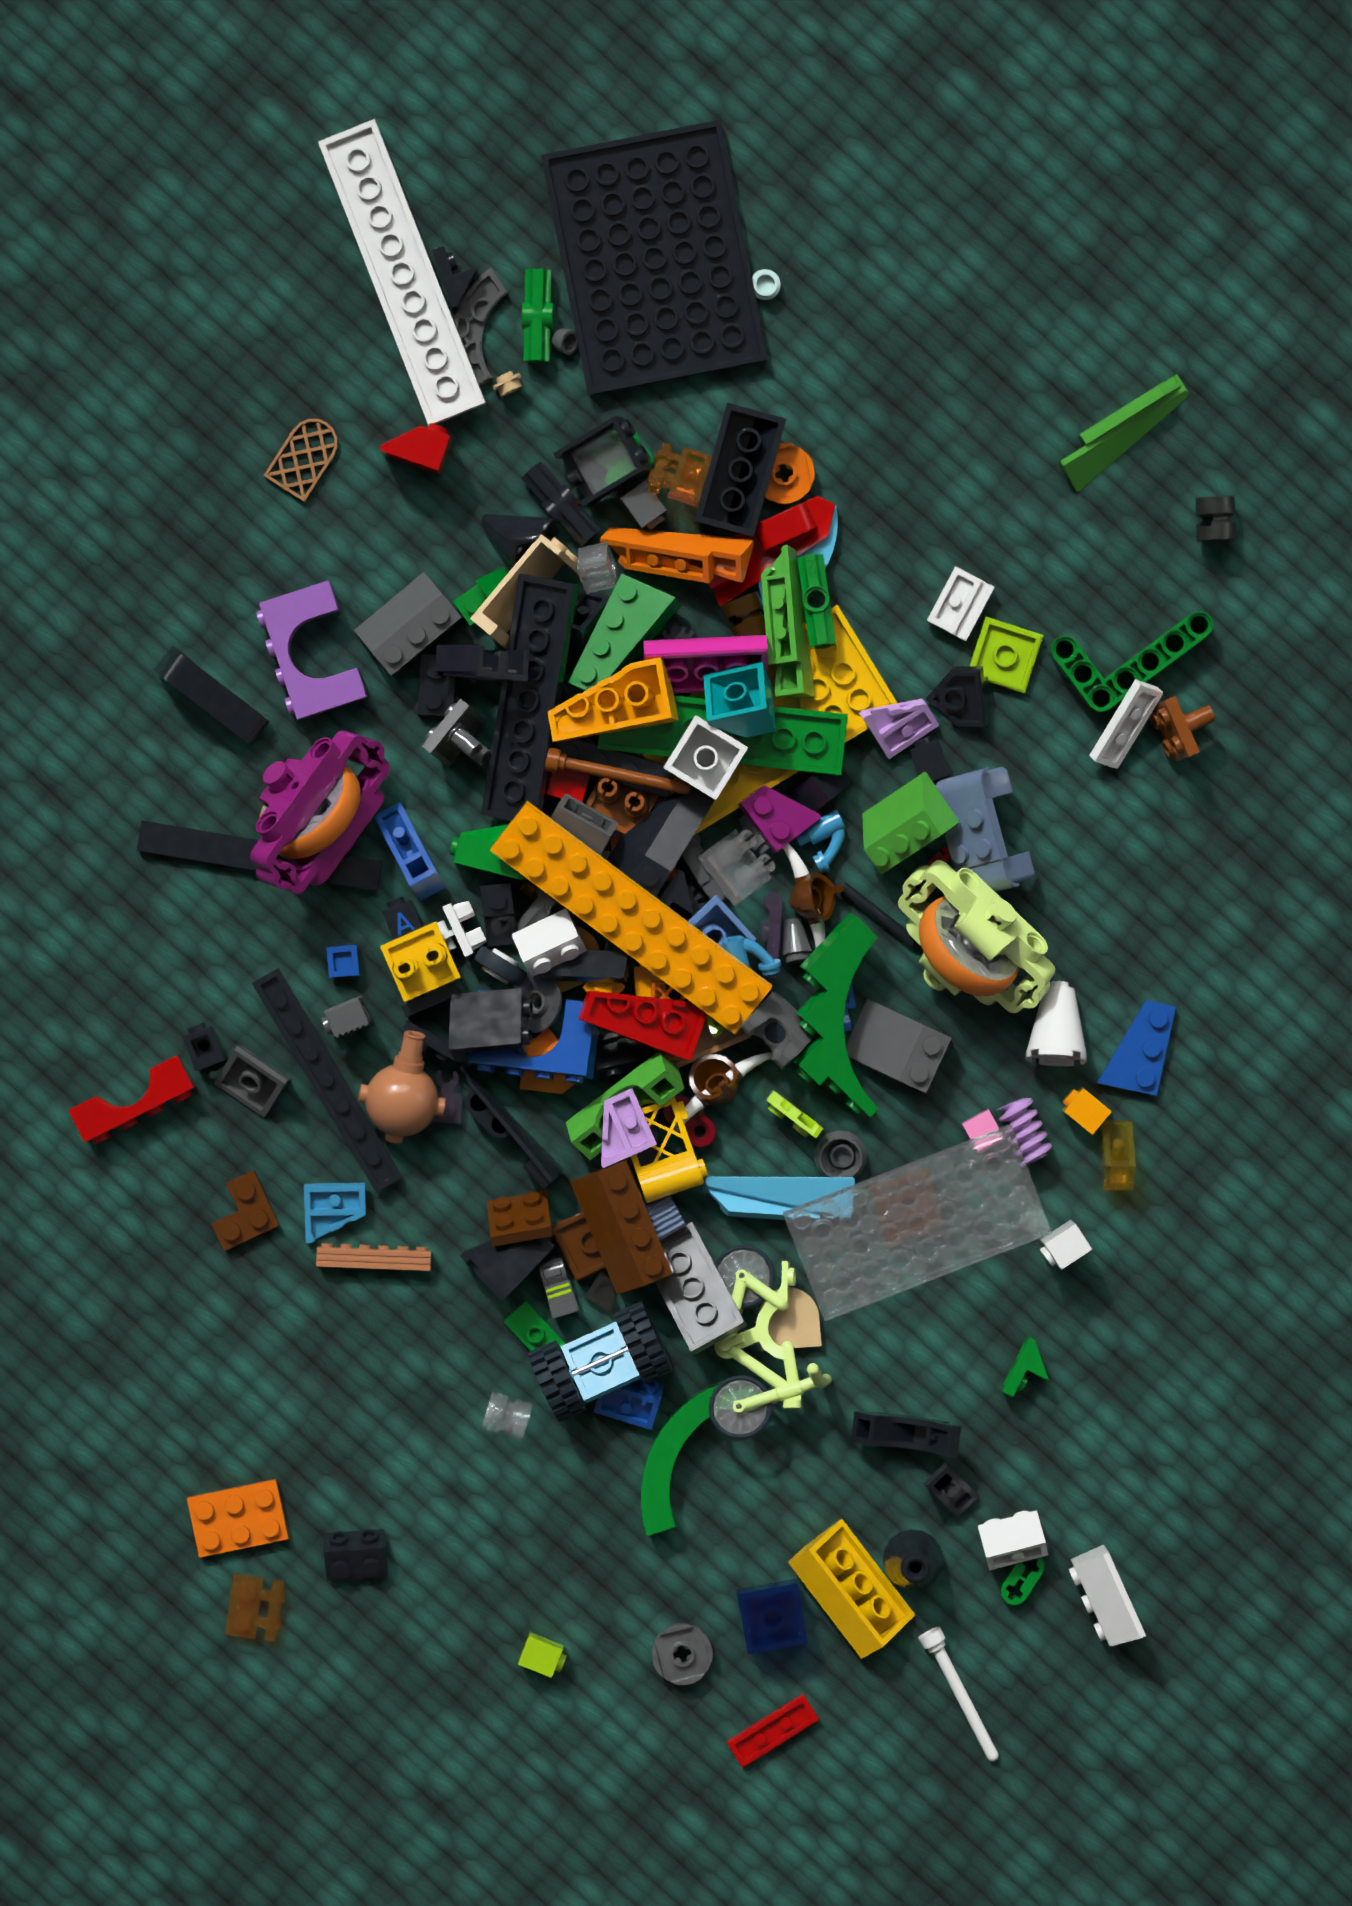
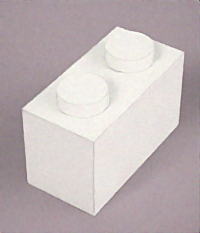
M567 908L512 934L521 959L532 977L545 973L552 967L565 961L573 960L579 954L587 951L577 925Z
M1069 1220L1040 1239L1044 1245L1040 1251L1051 1266L1056 1264L1061 1270L1092 1250L1072 1220Z
M1037 1510L1032 1512L1021 1511L1014 1514L1013 1517L1001 1520L997 1518L990 1519L984 1524L978 1525L989 1571L1048 1555Z

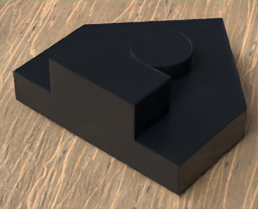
M983 666L953 667L925 698L933 707L936 706L949 717L948 720L957 728H979L989 725L988 708L991 706L988 677H984Z

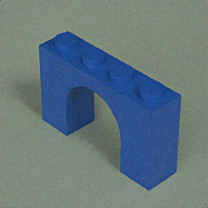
M566 1000L560 1039L548 1053L537 1057L521 1056L516 1049L469 1053L468 1063L477 1066L476 1071L484 1073H494L495 1068L506 1069V1074L511 1076L524 1077V1072L536 1073L535 1078L553 1080L554 1075L565 1076V1081L583 1083V1078L593 1079L600 1028L578 1020L583 1005L582 1001Z

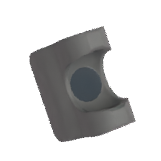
M773 991L741 1024L740 1029L748 1037L755 1035L762 1038L772 1050L773 1057L771 1060L782 1070L815 1037L816 1033L810 1036L799 1025L802 1019L796 1014L797 1010L780 993Z

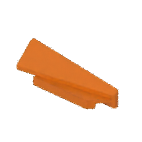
M610 527L600 538L602 545H610L620 556L618 562L625 569L710 583L714 578V574L742 583L745 580L754 544L753 539L617 527Z

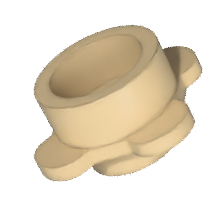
M512 371L497 377V384L493 386L494 391L498 390L500 396L503 397L522 387L519 380L521 378L520 373L513 375Z

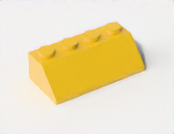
M843 1519L838 1520L809 1542L788 1561L789 1565L861 1659L884 1647L915 1616L914 1612Z

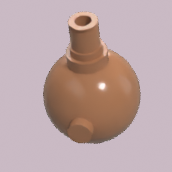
M405 1031L401 1051L395 1056L393 1065L380 1070L368 1085L361 1084L359 1089L358 1102L365 1103L370 1120L378 1129L386 1133L385 1140L391 1143H402L403 1137L421 1132L431 1123L435 1115L443 1116L445 1098L438 1097L433 1080L423 1071L425 1062L422 1060V1051L425 1035L417 1031Z

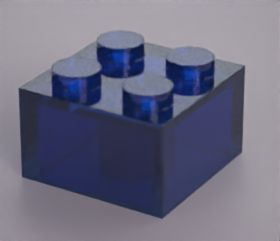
M796 1579L737 1589V1598L748 1654L808 1644Z

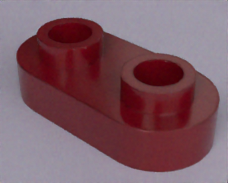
M683 1095L674 1096L676 1102L683 1101L684 1106L690 1101ZM669 1105L663 1107V1114L665 1119L672 1124L675 1115L672 1111V1106ZM701 1110L684 1124L692 1145L704 1147L713 1141L716 1133L715 1126ZM699 1125L706 1128V1134L702 1137H698L694 1132L695 1128Z

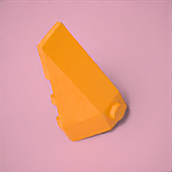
M662 657L630 663L622 668L621 671L599 681L595 686L548 711L553 742L679 721L673 688Z

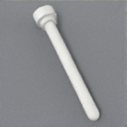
M938 1626L924 1632L918 1637L923 1648L928 1649L929 1653L934 1654L987 1759L992 1762L996 1761L999 1754L944 1649L946 1645L944 1639L946 1637L941 1628Z

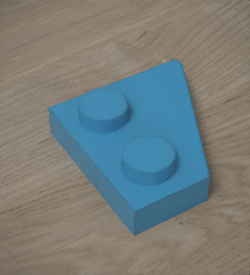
M365 1182L304 1184L306 1243H312L330 1231L333 1232L343 1227L344 1224L366 1215Z

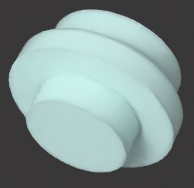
M763 269L757 271L752 276L756 298L770 300L778 294L781 284L775 272Z

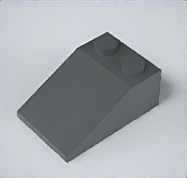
M867 999L847 1041L846 1050L849 1058L927 1093L951 1041V1037Z

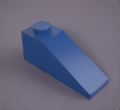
M401 802L375 815L374 818L418 900L421 902L446 888L438 869Z

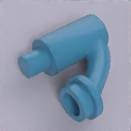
M837 810L822 816L796 837L800 846L810 841L814 845L830 836L832 837L824 855L819 851L817 852L818 855L813 857L820 873L831 871L829 865L838 854L844 842V829L846 827Z
M732 936L722 941L724 949L749 968L747 952L752 953L761 961L758 967L759 970H762L763 975H772L780 972L781 960L773 959L757 942L743 938V936Z

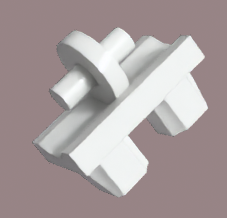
M466 901L455 905L450 903L443 906L452 930H448L444 920L437 924L449 951L456 948L451 937L455 935L465 957L475 953L474 949L487 942V939L481 927L465 933L461 922L475 916L470 902Z

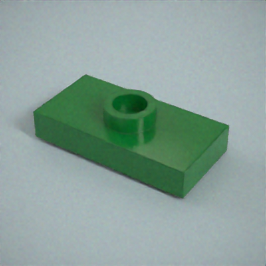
M524 1301L503 1321L530 1351L555 1340L560 1348L566 1344L527 1301Z

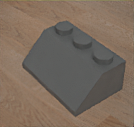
M423 572L354 631L388 673L394 677L463 618L425 572Z

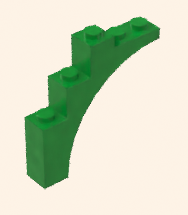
M849 913L800 965L806 972L803 978L813 988L817 989L819 986L820 988L796 1012L802 1019L799 1025L810 1036H813L815 1033L816 1035L792 1061L798 1066L795 1072L806 1083L812 1080L821 1085L824 1082L836 1095L842 1092L849 1099L846 1105L857 1115L863 1112L871 1117L879 1108L864 1092L853 1072L845 1044L844 1014L846 998L852 978L863 956L878 937L857 916Z

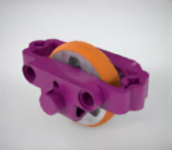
M341 730L332 740L324 737L316 741L302 760L287 759L284 763L277 761L265 770L263 781L268 786L258 798L263 807L259 820L256 823V831L261 835V838L252 849L250 855L252 863L257 867L256 875L259 881L294 894H300L307 888L309 883L312 886H318L330 877L384 801V794L379 789V786L387 777L390 766L384 758V747L380 742ZM347 759L364 766L357 777L346 765ZM280 855L284 858L295 859L294 864L292 865L276 857Z

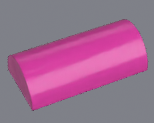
M766 635L643 641L644 660L662 657L674 694L705 692L703 675L763 662L768 673Z

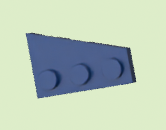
M1145 1000L1096 1083L1157 1096L1176 1006Z

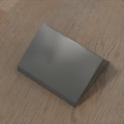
M238 1045L214 1084L262 1117H265L291 1078L244 1046Z

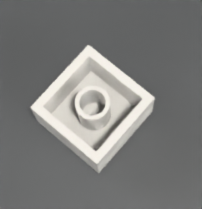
M695 715L663 768L716 800L748 747L721 730L709 726L706 721Z

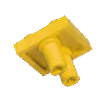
M437 921L380 946L404 1002L461 978Z

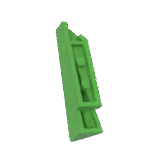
M1178 374L1079 434L1078 438L1083 447L1058 463L1075 491H1081L1189 396V392Z

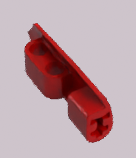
M816 496L758 522L754 537L739 534L731 536L753 539L754 544L745 580L742 583L715 574L712 581L708 583L710 588L713 589L719 605H724L761 581V574L767 566L773 565L782 553L781 548L788 545L794 548L797 556L828 537L835 504L820 496Z

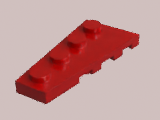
M587 991L578 1020L685 1061H691L707 1013L688 1001Z

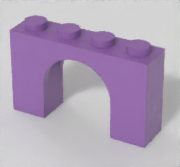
M329 580L259 603L261 610L256 611L261 628L267 627L270 639L266 640V645L271 658L277 657L280 668L275 669L280 687L286 685L289 697L285 698V703L290 716L296 715L297 720H301L368 698L359 668L326 678H311L302 674L296 668L291 658V641L299 627L308 621L340 611Z

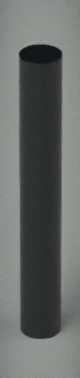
M847 882L844 883V891L840 892L843 896L909 947L915 943V940L910 936L906 928Z

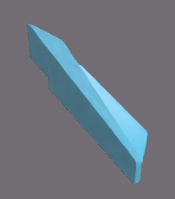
M705 1177V1184L702 1185V1191L704 1193L708 1192L720 1204V1209L727 1216L818 1222L820 1214L850 1220L855 1178Z

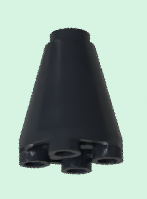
M909 1529L901 1531L889 1539L884 1549L883 1564L886 1574L893 1583L903 1589L917 1590L929 1586L937 1579L942 1571L943 1554L940 1545L931 1534L923 1530ZM919 1562L922 1566L920 1571L910 1570L911 1563Z

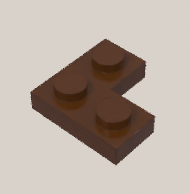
M255 1170L226 1183L239 1211L211 1223L224 1251L280 1225Z

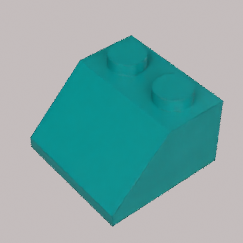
M763 662L703 675L706 717L709 726L745 738L776 731L772 683Z

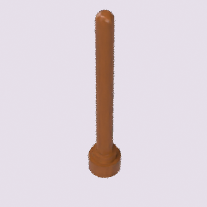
M551 747L548 750L545 763V771L557 774L558 771L564 772V769L680 794H688L691 791V786L687 782L569 758L567 754L562 753V750Z

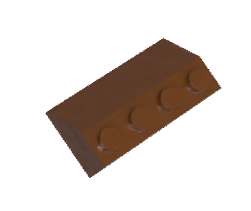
M627 1158L570 1181L617 1294L645 1286L673 1274V1268Z

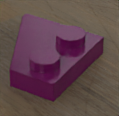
M765 785L760 786L738 804L773 853L778 852L821 818L819 813Z

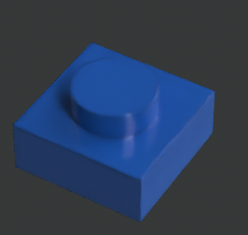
M358 945L326 947L329 978L360 975Z

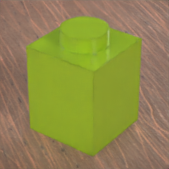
M530 1632L518 1665L552 1678L554 1671L561 1672L567 1655L562 1654L564 1645Z

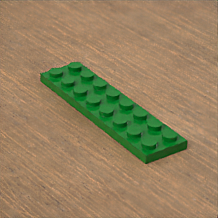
M674 696L679 721L599 735L598 749L670 757L695 715L707 722L705 699ZM774 706L775 732L745 738L721 730L748 747L739 762L740 765L841 775L848 714Z

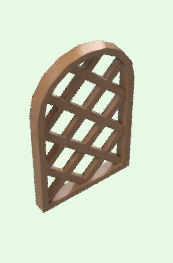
M307 419L300 422L289 433L285 443L263 476L305 502L330 462L333 461L337 451L338 438L334 429L327 422L320 419ZM316 422L318 431L307 433L305 424ZM320 423L326 425L329 429L321 430ZM302 426L303 435L294 436L296 431ZM332 432L334 443L325 445L323 434ZM319 435L321 446L310 448L308 437ZM304 438L306 449L295 451L293 441ZM290 442L292 452L282 454L285 448L287 447L288 443ZM334 447L332 454L328 458L326 449ZM322 450L324 461L313 463L311 452ZM307 453L310 464L298 466L296 455ZM293 456L295 467L284 469L282 458ZM278 461L280 470L271 472L272 468ZM324 465L316 477L314 467ZM311 468L313 479L302 481L300 470ZM296 471L298 482L287 484L285 473ZM281 474L283 484L270 476ZM312 483L309 490L305 494L303 485ZM299 486L301 496L289 488Z

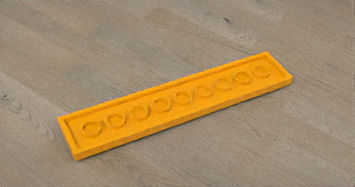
M529 801L523 805L490 848L492 853L733 1034L738 1031L741 1024L751 1015L771 990L772 984Z

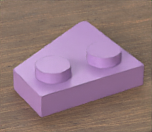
M923 699L866 709L859 712L888 759L939 726Z
M633 1088L604 1100L601 1157L603 1168L657 1145Z

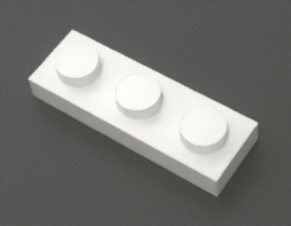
M1135 679L1089 756L1095 762L1118 769L1163 695V692L1156 686Z

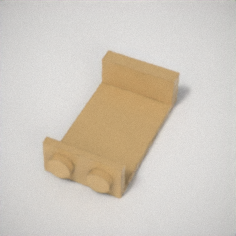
M540 534L470 619L507 650L510 637L507 632L512 624L519 574L552 579L559 569L566 564L581 577L584 571L576 565L579 559L555 537L549 541Z

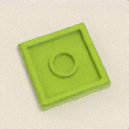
M985 617L969 666H983L984 677H988V682L1025 693L1044 635Z

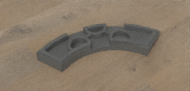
M492 268L484 272L468 289L454 319L480 387L492 379L483 357L482 338L484 327L491 311L508 294V291Z

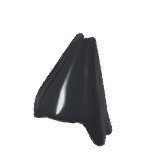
M485 514L482 517V528L513 567L540 534L549 541L553 537L558 540L559 528L556 526L557 521L553 518Z

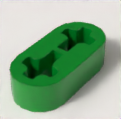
M1042 1557L1036 1558L1035 1563L1038 1569L1036 1571L1031 1569L1026 1577L1022 1575L1026 1568L1023 1562L1013 1564L1000 1586V1593L1008 1604L1019 1605L1026 1600L1044 1571ZM1019 1578L1023 1580L1019 1586L1022 1594L1020 1596L1014 1595L1012 1598L1008 1597L1009 1591L1006 1589L1007 1586L1016 1585Z

